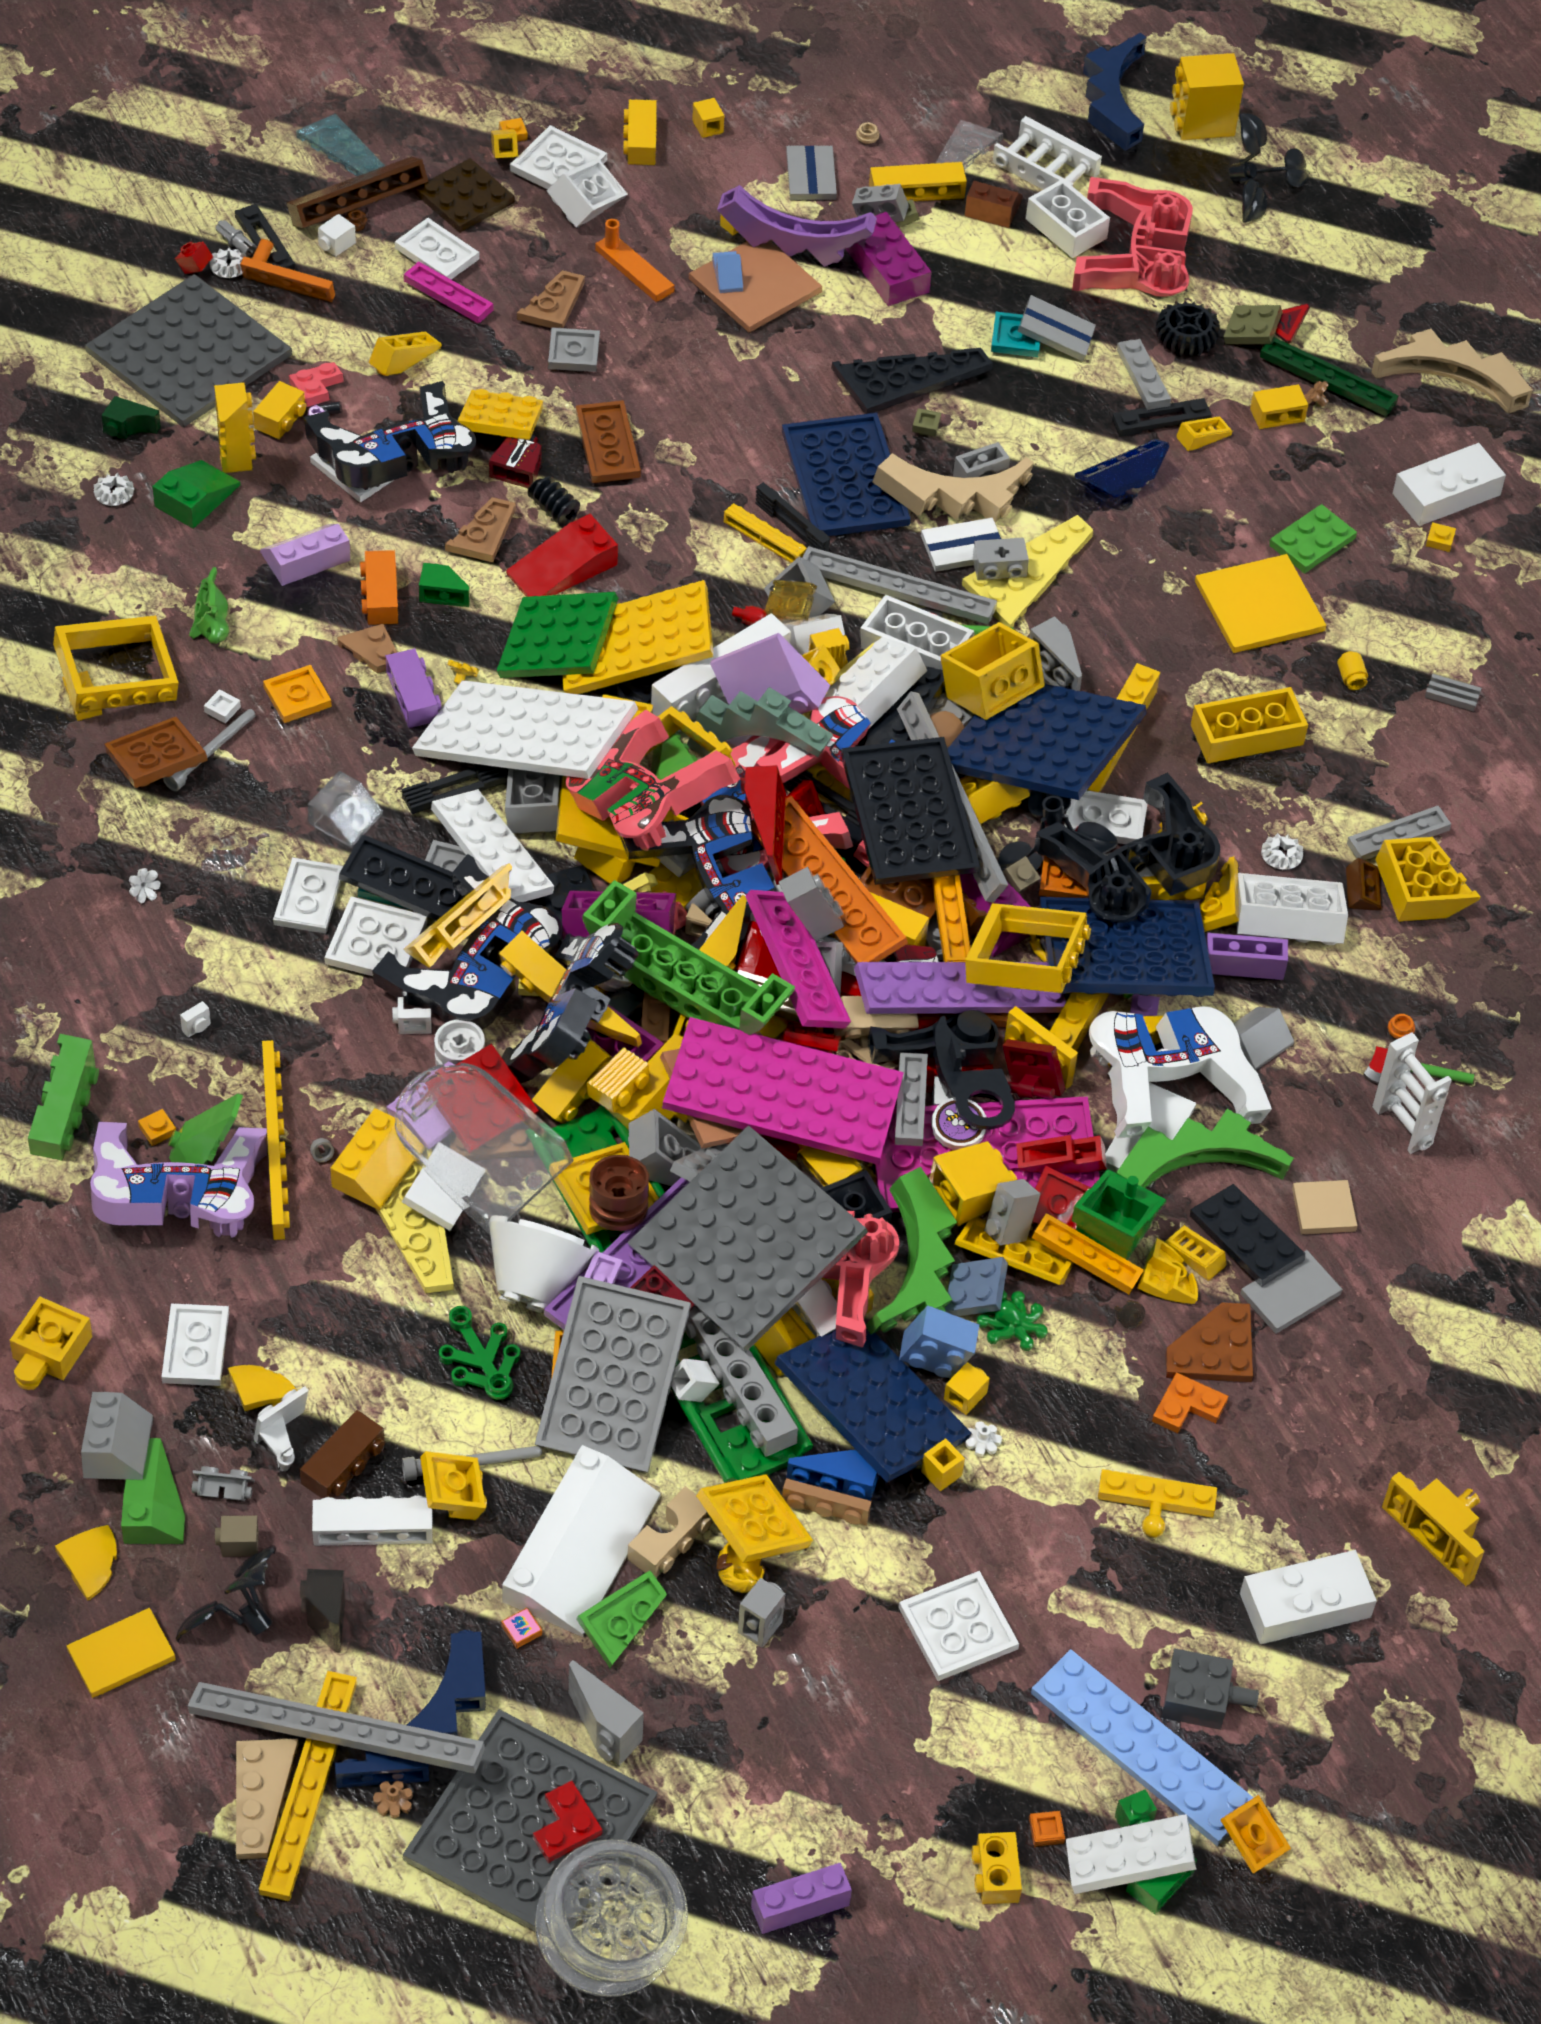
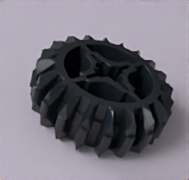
M1186 300L1180 304L1175 301L1174 305L1168 304L1165 309L1161 310L1156 320L1155 332L1159 343L1164 345V349H1171L1172 354L1178 352L1181 356L1183 354H1188L1190 357L1193 354L1200 356L1202 352L1208 353L1210 348H1214L1217 339H1219L1220 321L1217 319V314L1212 313L1211 308H1204V304L1196 305L1195 301L1191 304L1187 303Z

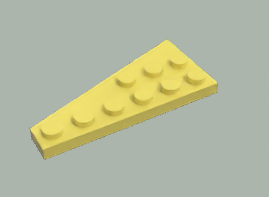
M1076 515L1025 544L1029 558L1027 577L977 580L976 572H973L963 578L962 586L969 593L997 600V608L993 616L1000 623L1008 627H1014L1015 621L1026 613L1030 604L1036 602L1056 579L1058 572L1061 569L1064 570L1073 555L1078 554L1092 538L1093 529L1081 517Z

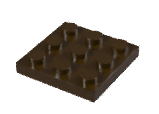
M471 158L415 188L416 196L459 233L514 203V195Z

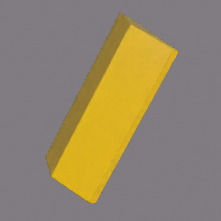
M675 1033L647 1062L650 1075L648 1084L643 1089L635 1091L625 1107H620L615 1113L608 1110L628 1130L630 1122L653 1109L657 1110L668 1120L675 1115L670 1110L662 1109L670 1078L660 1059L662 1052L680 1049L683 1038Z
M977 1217L968 1221L955 1241V1245L991 1259L1004 1257L1009 1266L1058 1285L1065 1283L1074 1262L1030 1237H1027V1241L1000 1246L984 1231L987 1221Z

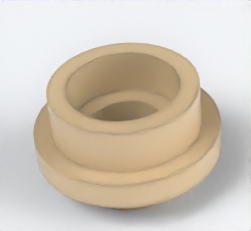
M863 123L857 129L856 137L862 143L871 144L879 139V131L875 124Z

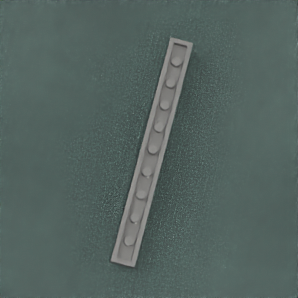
M911 691L897 708L910 739L918 740L939 737L920 694ZM953 767L980 864L979 873H973L985 901L994 903L1008 886V883Z
M202 1682L198 1683L187 1706L189 1713L474 1774L485 1751L484 1741Z

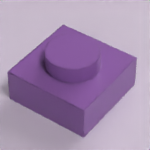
M1133 994L1130 1013L1142 1014V1016H1157L1160 997Z

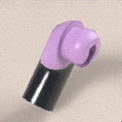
M341 401L316 404L309 408L308 416L328 411L329 414L342 413Z

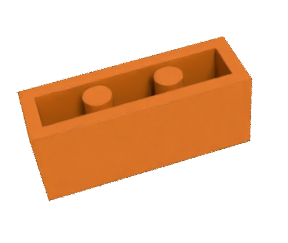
M395 550L365 551V561L360 562L361 577H366V580H361V596L367 595V599H362V615H367L368 625L398 624Z

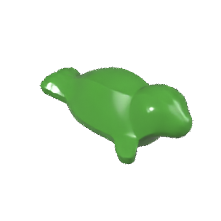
M213 567L209 576L201 581L195 603L194 623L189 633L192 639L202 634L212 644L224 641L229 634V625L226 622L228 602L215 584L216 567Z

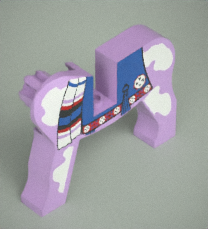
M98 1123L93 1147L95 1173L91 1178L92 1210L98 1219L112 1225H163L168 1198V1214H174L178 1218H186L191 1215L192 1227L199 1228V1217L209 1220L210 1228L214 1230V1234L218 1237L230 1235L232 1238L237 1235V1230L243 1229L244 1218L249 1216L254 1208V1197L248 1183L254 1176L255 1167L258 1162L267 1156V1128L239 1127L214 1166L179 1162L137 1165L127 1152V1123Z

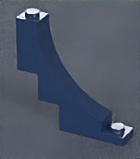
M463 1630L451 1634V1649L444 1677L430 1702L415 1718L406 1724L407 1726L457 1736L456 1713L486 1711L481 1631ZM366 1751V1761L348 1759L342 1763H335L337 1788L380 1785L385 1781L393 1784L397 1780L403 1783L429 1781V1765L427 1763Z

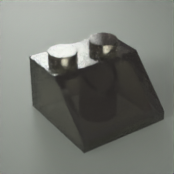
M307 1569V1579L301 1580L300 1583L301 1613H306L307 1625L335 1653H341L346 1604L344 1570Z

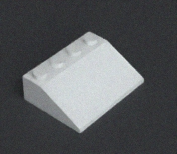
M1238 873L1239 922H1236L1237 934L1257 937V935L1268 936L1269 938L1278 939L1289 938L1303 943L1321 941L1326 945L1344 944L1348 911L1343 883Z

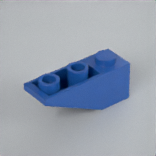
M847 1450L789 1458L786 1478L871 1501L879 1474L857 1450Z

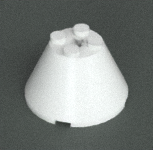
M491 1216L489 1228L497 1291L501 1294L499 1299L511 1304H516V1301L527 1303L526 1308L535 1312L543 1313L544 1308L590 1265L595 1252L600 1251L595 1245H591V1249L583 1246L584 1240L545 1225L520 1219L518 1224L507 1222V1216Z

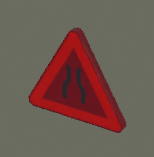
M1309 304L1283 309L1275 334L1286 343H1292L1310 309Z

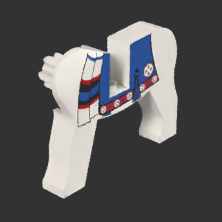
M1203 1006L1166 1012L1156 1026L1164 1049L1157 1052L1142 1014L1110 1011L1099 1015L1092 1022L1089 1029V1037L1093 1045L1090 1049L1091 1057H1096L1101 1066H1107L1108 1063L1113 1066L1108 1075L1111 1079L1113 1106L1117 1114V1126L1114 1131L1117 1139L1142 1136L1152 1122L1149 1082L1181 1079L1201 1072L1233 1103L1236 1113L1242 1115L1251 1124L1261 1123L1272 1109L1258 1073L1250 1065L1242 1052L1236 1027L1225 1014L1217 1009Z

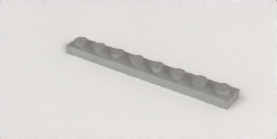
M808 546L802 557L817 565L825 578L984 624H989L997 608V600Z

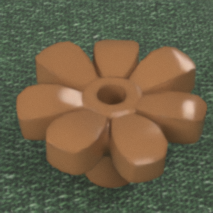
M1326 381L1315 383L1314 388H1311L1304 395L1308 405L1311 402H1317L1321 407H1324L1329 400L1323 395L1328 386Z
M398 1780L393 1785H390L387 1781L381 1783V1792H376L373 1796V1802L378 1805L377 1812L381 1816H385L390 1812L391 1818H398L400 1810L408 1813L412 1808L411 1802L408 1801L413 1797L410 1788L404 1789L403 1782Z

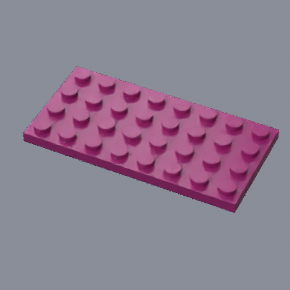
M690 1017L663 1100L662 1109L743 1130L749 1125L753 1130L762 1135L879 1165L904 1072L754 1033L748 1035L735 1028Z
M1088 1096L1015 1101V1112L1010 1122L1000 1128L986 1130L980 1143L988 1141L992 1148H996L1002 1155L1003 1164L1007 1170L1013 1171L1017 1180L1025 1179L1035 1188L1041 1173L1019 1171L1016 1143L1071 1135L1073 1140L1093 1137ZM1000 1102L977 1103L988 1118L998 1115L1002 1110ZM938 1105L925 1106L923 1146L895 1145L897 1108H894L879 1165L874 1164L877 1188L892 1210V1213L900 1212L889 1190L900 1176L919 1167L923 1169L930 1179L933 1158L939 1154L954 1151L943 1146L933 1134L932 1116ZM1099 1171L1062 1173L1091 1188L1100 1178Z

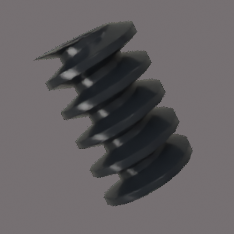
M553 476L540 478L530 485L527 492L528 496L547 515L552 517V520L558 523L561 528H564L576 519L580 502L574 500V496L568 494V490L562 488V485L556 482Z

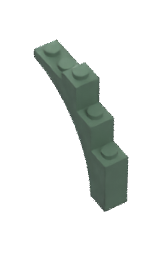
M770 687L759 701L740 691L730 705L711 695L699 710L695 720L702 725L707 733L709 731L713 732L721 743L738 736H766L800 747L816 757L820 756L834 735L790 708L791 700ZM689 737L687 745L690 749L703 757L710 754L708 750Z

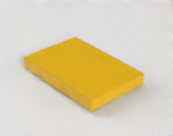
M150 1608L66 1645L67 1651L92 1698L176 1660L175 1654Z

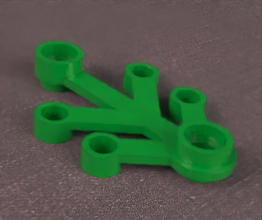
M465 1306L452 1308L449 1312V1324L451 1328L461 1332L473 1354L457 1350L451 1345H443L439 1349L440 1362L445 1365L452 1364L454 1361L482 1369L486 1375L468 1372L464 1367H456L451 1373L452 1383L458 1387L465 1386L468 1383L485 1388L486 1394L493 1399L508 1397L513 1391V1381L509 1375L513 1365L520 1360V1348L514 1344L507 1345L503 1350V1362L499 1371L493 1365L500 1343L507 1339V1326L503 1323L493 1324L490 1329V1339L486 1349H484L471 1327L472 1313L470 1309ZM457 1320H464L465 1322L459 1323V1322H456V1321H457ZM497 1330H501L504 1333L497 1335L494 1332ZM447 1352L452 1354L449 1357L443 1356V1354ZM509 1352L516 1353V1355L512 1357L508 1356L507 1354ZM462 1374L465 1377L462 1379H458L455 1376ZM501 1385L503 1388H495V1386Z

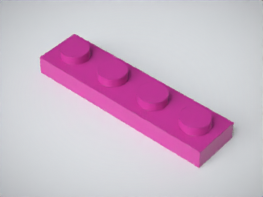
M419 261L403 274L404 282L478 324L493 311L492 302Z

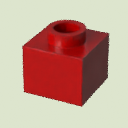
M204 241L197 243L188 242L181 247V252L175 260L184 274L201 272L213 258V255Z

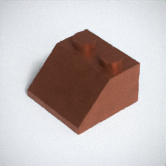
M973 181L967 194L965 217L1009 228L1023 199V195L1011 190Z

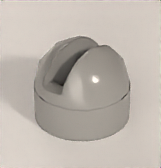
M318 1138L311 1144L310 1151L316 1161L326 1162L332 1158L334 1148L329 1140ZM323 1145L325 1153L320 1154L318 1146Z

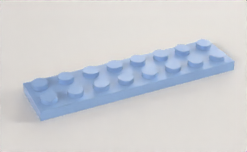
M1071 1649L1032 1687L1031 1694L1178 1815L1186 1814L1189 1824L1216 1846L1229 1835L1220 1819L1254 1798Z

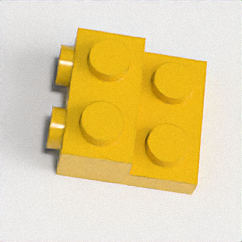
M425 1451L421 1455L420 1460L428 1508L448 1510L449 1517L476 1520L485 1511L487 1505V1498L484 1495L482 1486L483 1474L479 1468L478 1458Z

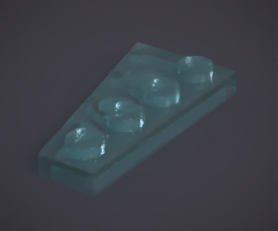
M336 114L296 131V137L302 142L304 140L308 141L316 151L322 150L328 154L330 160L344 164L345 169L355 176H360L385 166Z

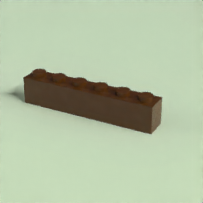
M411 156L289 201L286 204L292 224L297 227L306 228L335 217L338 214L346 213L429 181L423 160Z

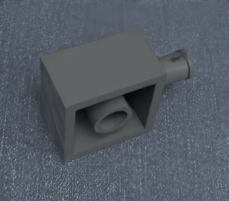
M1174 1648L1161 1718L1221 1730L1226 1707L1229 1706V1703L1256 1709L1259 1690L1234 1686L1233 1682H1230L1234 1660Z

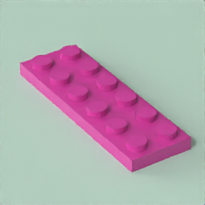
M750 890L745 897L777 970L783 980L795 986V991L790 995V999L802 1026L846 1029L851 1020L817 944L787 903L783 892Z

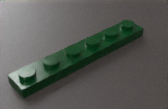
M1273 337L1271 344H1266L1261 350L1260 358L1311 382L1326 381L1328 383L1326 387L1328 390L1384 416H1387L1398 402L1399 395Z

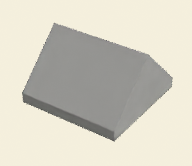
M1256 1007L1233 1023L1239 1034L1242 1052L1255 1071L1294 1044L1292 1035L1279 1008Z

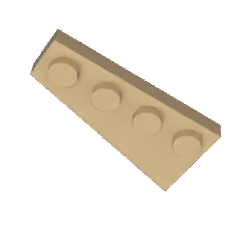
M298 1739L236 1741L237 1859L268 1858L278 1823L279 1811L285 1797L286 1785L292 1771L293 1759L299 1745Z

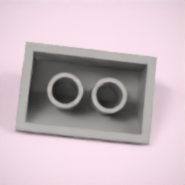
M92 1392L81 1450L83 1478L143 1480L153 1415L123 1393Z

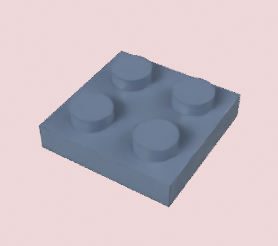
M1004 1257L952 1264L948 1294L952 1301L945 1307L946 1312L955 1316H964L1000 1310L1008 1266Z

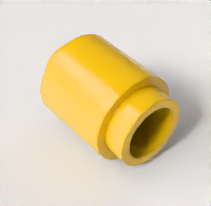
M1353 651L1342 654L1337 661V665L1344 685L1348 686L1350 690H1359L1367 685L1368 673L1361 654Z

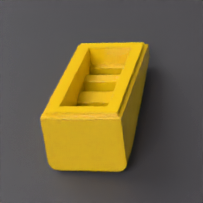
M1221 417L1182 422L1177 433V439L1187 451H1191L1231 436L1233 431Z
M1185 1225L1165 1241L1184 1259L1186 1264L1208 1281L1226 1267L1225 1251ZM1189 1239L1183 1246L1180 1245L1184 1240Z

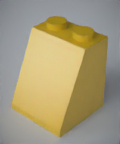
M987 1141L935 1156L929 1180L956 1219L957 1226H960L990 1210L998 1183L1017 1180V1177L1013 1171L1007 1170L1003 1164L1000 1152L996 1148L993 1149Z

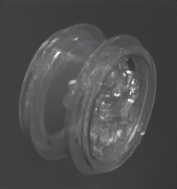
M610 1839L591 1842L577 1848L566 1856L556 1867L549 1882L543 1889L535 1914L537 1942L550 1968L563 1981L575 1989L600 1997L629 1995L654 1982L678 1951L687 1928V1901L676 1874L656 1853L639 1844L624 1840ZM599 1877H608L612 1881V1886L601 1883ZM585 1880L589 1887H583L578 1882ZM630 1886L636 1889L639 1893H635L634 1891H632ZM579 1898L588 1899L590 1908L583 1907L579 1902ZM646 1913L650 1915L653 1923L644 1922L640 1914ZM608 1914V1916L610 1917V1919H607V1920L604 1919V1918L606 1917V1915ZM613 1918L617 1919L614 1924H613V1921L611 1920V1919H613ZM584 1920L581 1926L572 1930L567 1922ZM589 1930L592 1933H601L602 1937L596 1938L592 1936ZM641 1935L654 1943L650 1950L642 1942ZM620 1938L632 1940L633 1945H624ZM611 1945V1959L600 1956L603 1947Z

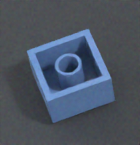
M927 1305L904 1330L899 1360L909 1363L913 1367L931 1371L937 1376L951 1379L975 1354L979 1324Z

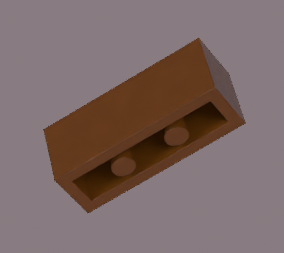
M356 1410L300 1469L301 1484L322 1499L341 1495L349 1480L354 1475H360L366 1466V1462L373 1455L377 1456L385 1446L384 1428L359 1410Z

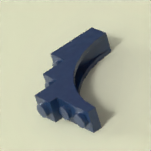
M1141 32L1128 38L1118 46L1112 47L1109 51L1101 46L1089 52L1084 59L1083 74L1089 77L1086 84L1085 97L1092 102L1089 106L1088 122L1125 151L1142 141L1144 123L1133 114L1125 103L1119 83L1128 67L1144 55L1147 37Z

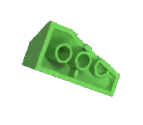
M678 731L653 749L651 772L659 780L698 760L695 755L689 754L688 745L680 741L681 735Z
M236 1094L186 1121L179 1132L174 1130L168 1146L172 1147L169 1156L171 1162L207 1165L209 1161L212 1162L220 1142L224 1141L237 1117L243 1095Z
M150 1438L143 1480L126 1479L121 1521L124 1544H184L185 1514L161 1438Z

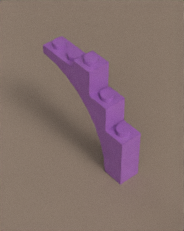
M740 185L722 194L717 209L752 247L761 243L765 244L772 239L789 257L808 249L824 267L839 262L844 256L845 248L851 247L862 239L869 238L874 233L877 220L872 212L841 221H816L794 217L768 207L750 195Z

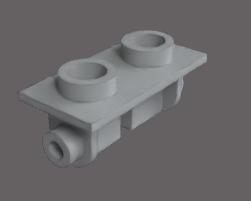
M202 1466L201 1471L193 1470V1474L199 1477L198 1481H193L192 1493H197V1496L218 1498L220 1487H225L224 1499L245 1501L246 1498L251 1499L252 1487H247L248 1482L255 1483V1480L248 1476L247 1471L232 1469L230 1474L219 1473V1468Z

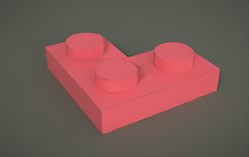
M335 362L323 363L318 367L300 370L289 375L291 386L304 391L306 407L330 401L329 392L325 387L344 382L343 373Z

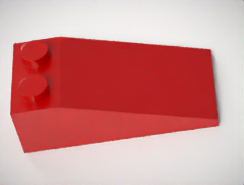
M588 514L569 523L508 568L506 574L526 597L556 595L618 565V544L591 514Z
M777 765L746 767L745 778H741V792L746 794V805L751 809L776 885H780L779 881L782 880L786 792Z

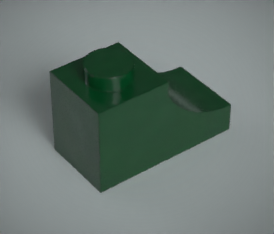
M114 396L101 415L103 433L124 440L128 436L140 432L157 434L161 428L159 410Z

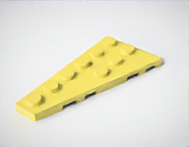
M424 1148L380 1210H376L424 1292L433 1293L454 1290L445 1229L402 1203L408 1190L432 1154V1150Z

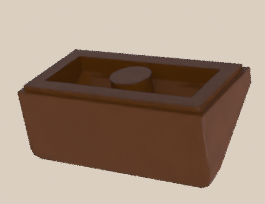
M1357 858L1346 867L1348 907L1352 909L1380 910L1379 868L1361 858Z

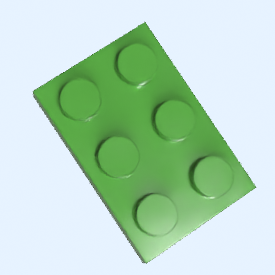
M1321 504L1272 537L1269 546L1280 555L1287 554L1292 564L1305 574L1356 539L1357 532Z

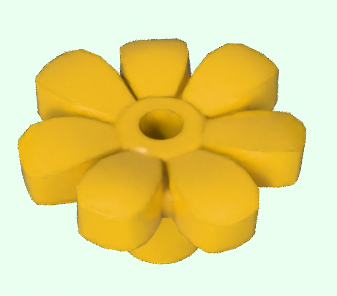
M448 660L447 665L456 672L454 683L460 684L462 680L465 681L466 676L477 677L478 668L471 667L466 663L462 665L459 662Z

